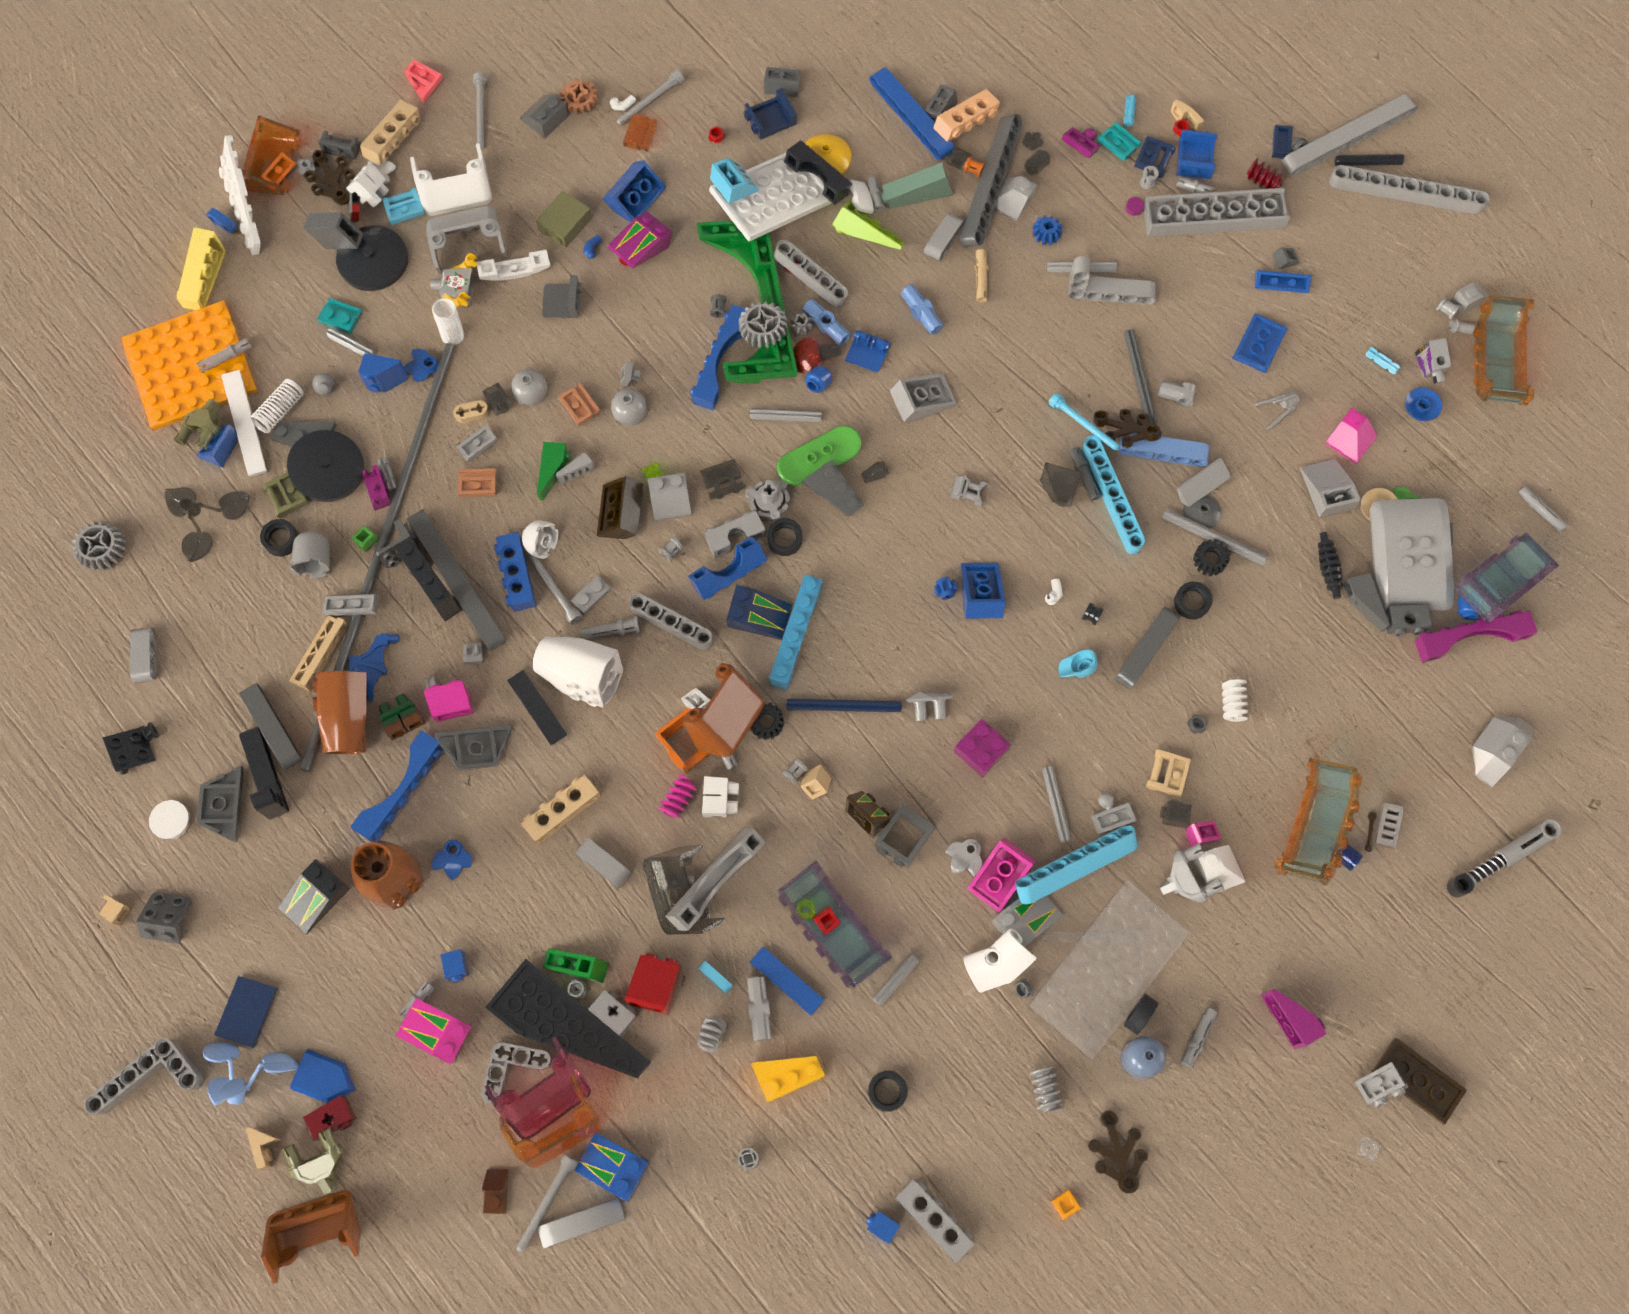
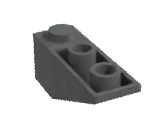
M1370 573L1348 578L1343 586L1349 602L1380 632H1383L1390 625V619L1384 611L1383 600L1376 590L1377 584L1375 579H1372Z

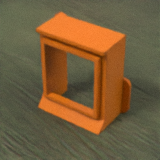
M685 708L683 712L655 732L657 740L668 751L670 759L685 774L710 755L698 751L683 762L666 741L684 727L682 720L691 710L690 708Z

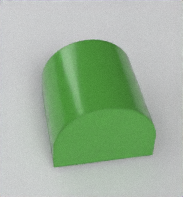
M365 525L351 537L353 542L364 552L379 539Z

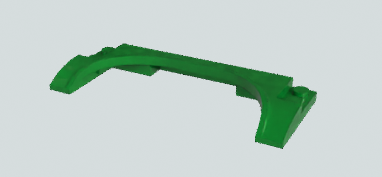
M733 221L697 223L699 240L733 256L751 272L759 290L761 304L767 301L768 305L773 302L775 307L780 306L781 311L784 310L785 312L769 233L748 241ZM789 328L786 331L785 337H782L781 342L776 341L775 346L769 344L767 348L765 345H762L746 361L723 363L726 381L758 384L761 380L797 377L798 372Z

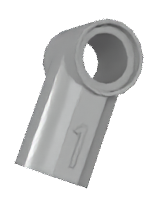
M1162 380L1158 396L1175 400L1180 406L1190 407L1193 405L1197 387L1191 383H1182L1180 385Z

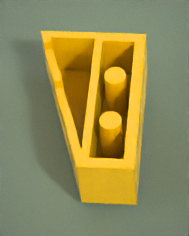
M817 1056L751 1063L768 1103L825 1077Z

